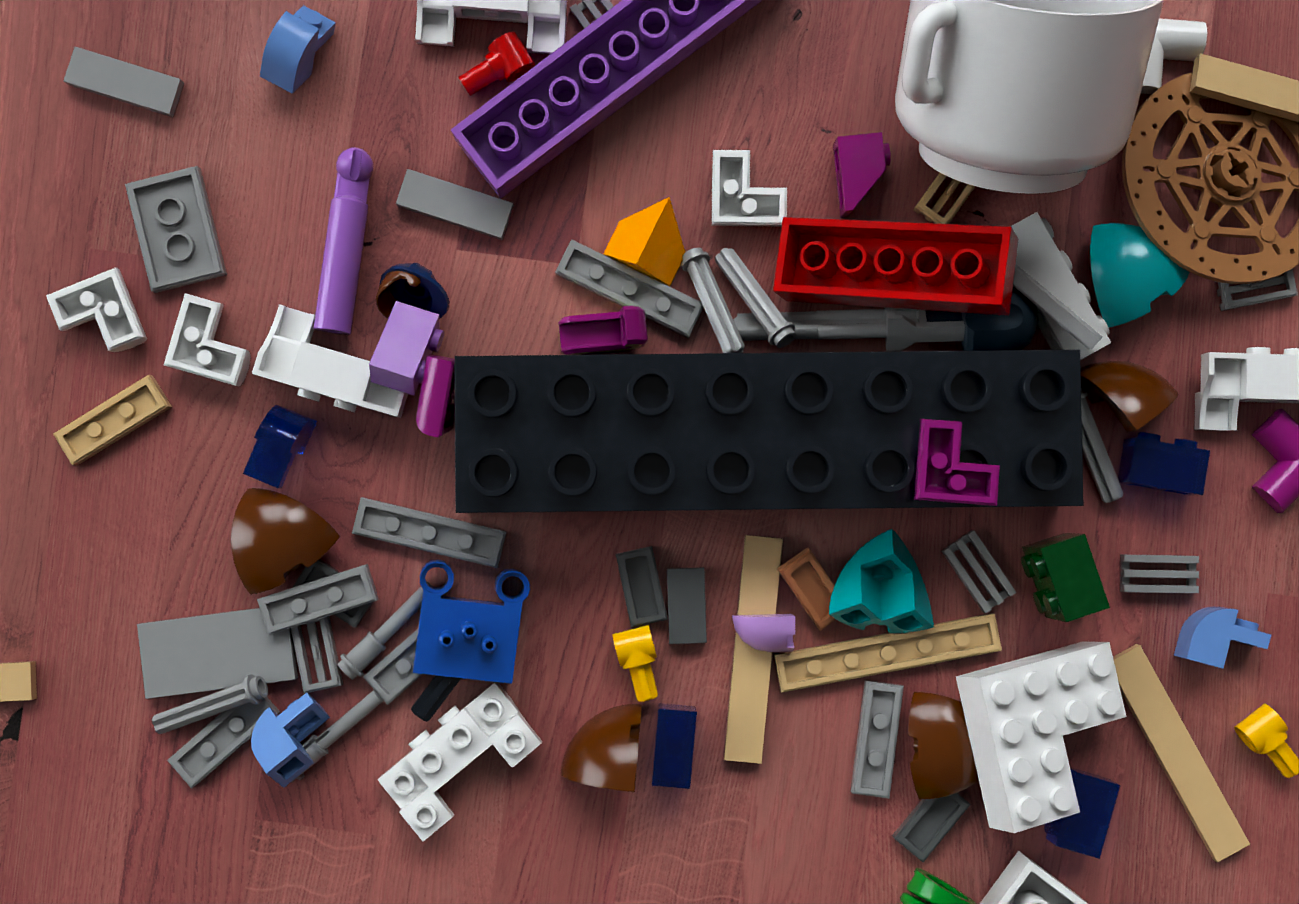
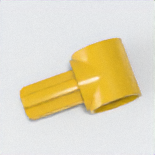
M649 625L612 634L620 667H623V669L629 668L636 699L639 702H644L658 697V690L651 662L656 660L657 655Z
M1261 705L1234 726L1235 732L1245 745L1256 754H1267L1285 778H1291L1299 774V759L1285 742L1288 727L1278 713L1269 705Z

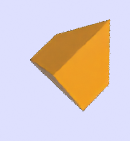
M670 197L620 220L603 255L669 287L683 261L682 256L685 253Z

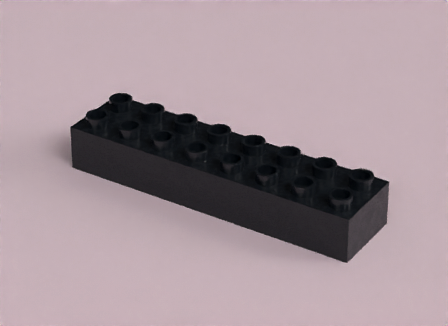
M1080 350L455 356L456 513L1084 506ZM920 419L962 422L960 462L1000 465L997 506L914 500Z

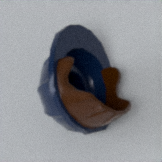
M419 263L397 264L381 275L376 295V305L386 318H389L396 301L439 314V319L449 310L450 301L446 291L436 281L432 271Z

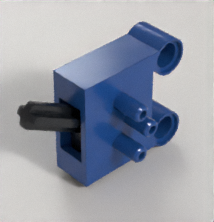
M431 560L422 567L420 584L423 588L413 673L435 675V677L411 707V711L418 718L426 722L429 721L461 678L512 684L522 604L530 591V583L521 571L513 568L505 569L496 577L494 586L498 597L502 600V603L441 596L452 588L454 582V574L450 565L442 560ZM434 567L443 568L448 574L447 582L438 588L431 587L425 579L426 573ZM510 576L519 577L522 581V589L515 596H507L502 592V583Z

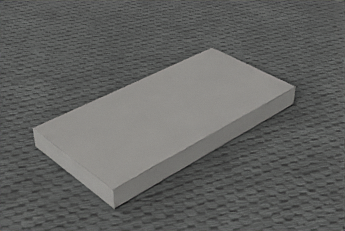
M260 608L137 624L145 699L226 689L243 683L244 678L248 675L261 676L266 683L295 680L298 678L291 628L268 635Z

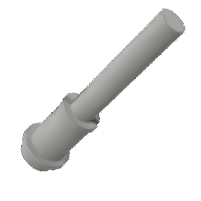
M422 586L374 633L369 631L347 655L343 653L340 656L342 660L337 665L349 678L354 680L357 676L362 677L364 675L362 670L386 649L384 643L421 608Z
M375 690L318 737L312 735L302 745L314 762L311 766L329 753L328 747L383 702V699ZM302 772L292 782H294L296 779L302 780L305 776L304 772Z

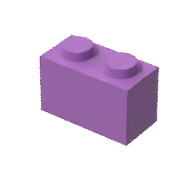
M398 301L395 302L369 363L372 383L415 395L419 383H422L426 356L431 355L432 351L438 352L443 341L444 331L440 330L439 314Z

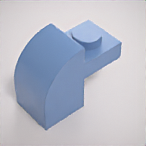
M304 5L294 15L286 11L274 26L266 43L262 57L260 77L293 94L311 76L315 52L334 34L336 22Z
M1215 606L1206 607L1193 613L1184 622L1179 633L1174 656L1224 669L1231 640L1268 649L1271 634L1258 631V623L1237 618L1238 610Z
M307 692L299 699L290 703L287 709L279 715L270 707L267 708L259 717L252 732L251 746L254 756L265 773L283 788L314 763L300 742L330 718L324 708Z

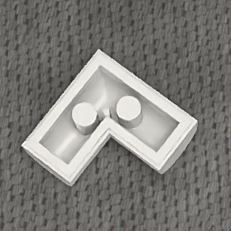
M1159 18L1140 94H1153L1162 87L1163 59L1194 62V59L1200 53L1203 54L1207 41V26L1205 22Z
M713 150L712 226L782 227L783 217H787V188L750 187V150Z
M113 268L46 295L60 331H66L96 319L107 349L110 352L124 351L136 347L147 340L121 271L118 268Z
M184 294L164 366L231 385L241 386L246 378L251 357L250 352L246 349L214 341L224 307L223 304Z

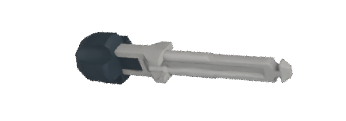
M1014 286L1009 315L885 307L884 309L780 312L787 322H792L795 325V339L886 338V351H902L915 342L961 341L962 351L1022 350L1031 343L1038 324L1036 306ZM737 313V317L733 320L743 341L768 340L769 335L753 313Z

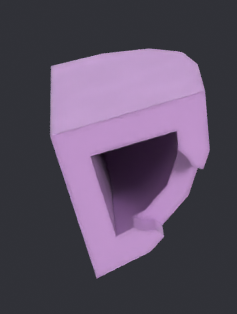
M732 615L735 631L742 641L752 648L767 652H793V635H795L794 615Z

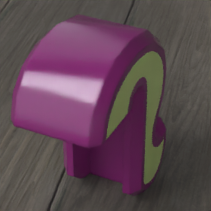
M623 306L620 312L567 316L558 322L561 352L564 355L628 351L644 347L648 342L645 310L639 306Z

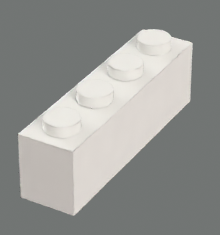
M1038 212L1010 226L1019 239L1016 265L1102 336V339L1092 350L1087 349L1036 306L1037 325L1051 350H1080L1081 360L1110 344L1111 341L1107 336L1110 334L1109 328L1105 320L1099 315L1096 316L1090 306L1091 297L1086 287L1082 283H1077L1071 272L1073 266L1068 255L1062 250L1059 251L1053 241L1054 232L1049 222L1045 218L1041 219Z

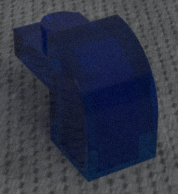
M280 405L272 407L264 417L254 436L257 441L243 474L281 489L295 455H303L317 420Z

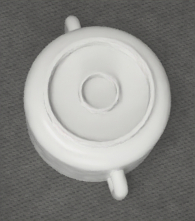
M910 0L895 94L897 116L904 129L919 142V153L923 160L936 171L952 179L980 188L1010 193H1050L1071 188L1083 181L1088 169L1098 167L1117 155L1129 138L1164 0Z

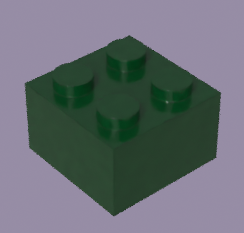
M1062 533L1022 547L1025 556L1021 557L1024 572L1028 578H1033L1037 590L1033 592L1035 605L1041 614H1045L1046 618L1069 622L1110 608L1085 534Z

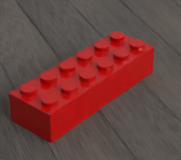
M783 217L773 291L785 301L1009 315L1019 239L1012 227Z

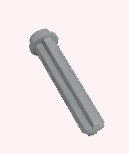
M702 248L688 250L682 256V269L688 272L723 353H743L745 345L708 264L710 261L709 254L703 252Z
M723 248L715 256V262L769 335L768 342L771 345H776L778 348H783L790 344L796 337L794 332L795 325L785 320L734 249Z
M1081 388L1082 452L1104 503L1112 502L1123 496V490L1085 399L1088 393H1083Z
M248 675L244 678L243 683L156 714L152 718V723L156 733L163 734L249 702L254 705L260 704L263 698L267 697L268 688L261 676Z

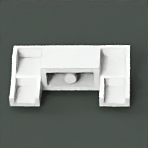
M417 0L415 40L417 44L454 47L456 18L528 23L527 51L530 53L551 54L565 44L567 0Z
M279 304L269 334L258 351L252 374L299 388L297 395L319 402L321 395L335 399L333 406L355 412L356 407L360 406L401 418L408 396L407 393L372 383L369 370L370 361L310 344L314 332L315 315Z
M1268 347L1246 348V353L1208 352L1201 354L1200 392L1195 393L1194 430H1237L1239 402L1299 403V348L1284 349V354H1270L1271 348Z
M494 682L463 709L459 710L456 706L452 707L438 719L442 725L431 735L427 730L418 735L408 744L412 751L377 779L401 808L399 813L422 841H425L454 816V813L441 798L437 790L492 744L512 768L542 744V740L525 720L499 682Z

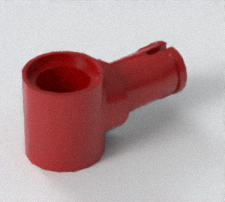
M511 31L495 39L488 46L489 53L485 55L486 60L460 75L459 79L468 94L472 96L498 79L500 82L504 79L507 82L517 80L532 69L535 63L517 33Z

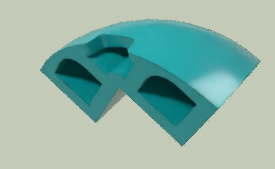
M1122 223L1093 226L1090 244L1092 279L1098 306L1108 328L1130 322L1149 313L1152 301L1161 295L1168 294L1173 296L1188 278L1190 272L1168 258L1150 241L1141 227Z
M893 529L883 532L867 542L852 556L841 571L833 588L829 606V615L841 623L864 630L866 626L871 624L887 626L888 633H909L934 627L930 600L920 571L908 548Z

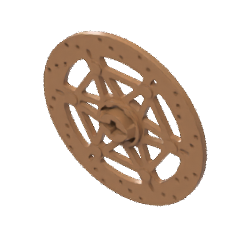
M1193 72L1169 81L1154 92L1139 108L1134 117L1129 138L1123 147V184L1129 205L1139 226L1150 241L1174 263L1195 275L1212 281L1229 284L1257 283L1275 278L1299 264V218L1285 238L1280 237L1275 229V225L1292 191H1299V168L1291 166L1268 129V125L1271 120H1274L1292 141L1299 156V122L1250 109L1248 116L1205 113L1199 104V100L1208 99L1209 97L1190 92ZM1173 113H1177L1184 126L1166 159H1155L1153 157V149L1156 138L1166 120ZM1213 123L1238 125L1239 130L1228 142ZM1199 127L1215 143L1214 147L1207 148ZM1251 130L1253 137L1249 150L1240 146L1239 142ZM1188 136H1191L1199 157L1180 160L1178 155ZM1262 141L1277 165L1257 160ZM1196 168L1197 179L1177 174L1176 170ZM1261 172L1281 177L1282 181L1263 183L1261 181ZM1154 182L1167 185L1190 224L1186 233L1177 227L1164 210L1157 195ZM1180 185L1201 191L1196 211L1193 209ZM1278 191L1280 195L1270 215H1268L1259 193ZM1210 200L1217 204L1219 209L1207 222L1204 217ZM1247 202L1252 204L1259 225L1243 207ZM1231 210L1246 228L1220 227L1219 222ZM1210 236L1252 238L1257 243L1260 252L1247 255L1226 254L1210 249L1207 246V242ZM1192 242H1194L1193 249L1190 248Z

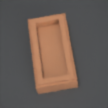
M808 547L777 568L819 631L836 620L829 615L834 584Z

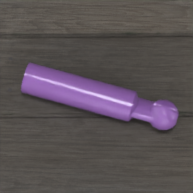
M355 147L344 150L338 156L336 162L337 178L335 193L330 204L313 329L344 335H350L352 331L368 213V204L366 202L369 181L373 172V161L370 155L363 149Z

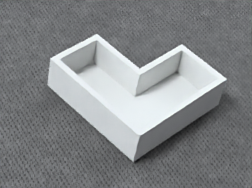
M1079 642L956 676L989 828L1017 833L1080 813L1063 736L1126 717L1110 642Z

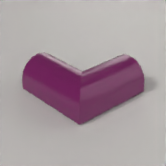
M435 355L426 356L416 422L421 432L428 436L439 438L453 429L455 419V359Z
M1280 408L1251 434L1277 460L1252 486L1277 513H1283L1299 497V424L1284 409Z
M920 419L914 500L997 506L1000 465L960 462L962 422Z

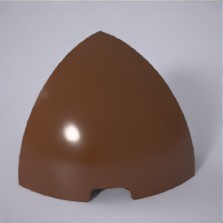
M1105 361L1081 368V388L1083 392L1088 393L1087 398L1092 404L1106 401L1127 432L1137 431L1171 405L1179 395L1165 378L1139 364L1125 361Z
M249 488L237 506L232 523L231 547L234 564L240 580L249 594L262 593L284 584L289 573L296 570L300 565H304L307 568L313 565L336 543L340 535L321 516L299 501L275 491Z
M914 692L910 707L908 735L914 739L913 747L915 753L913 760L910 761V769L918 798L934 799L949 796L978 782V774L962 703L942 695Z
M642 704L612 707L588 720L577 731L567 747L562 762L561 775L571 781L589 786L635 792Z

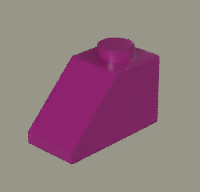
M882 132L838 136L833 144L840 218L848 217L882 176L886 166H890V146L888 143H883Z

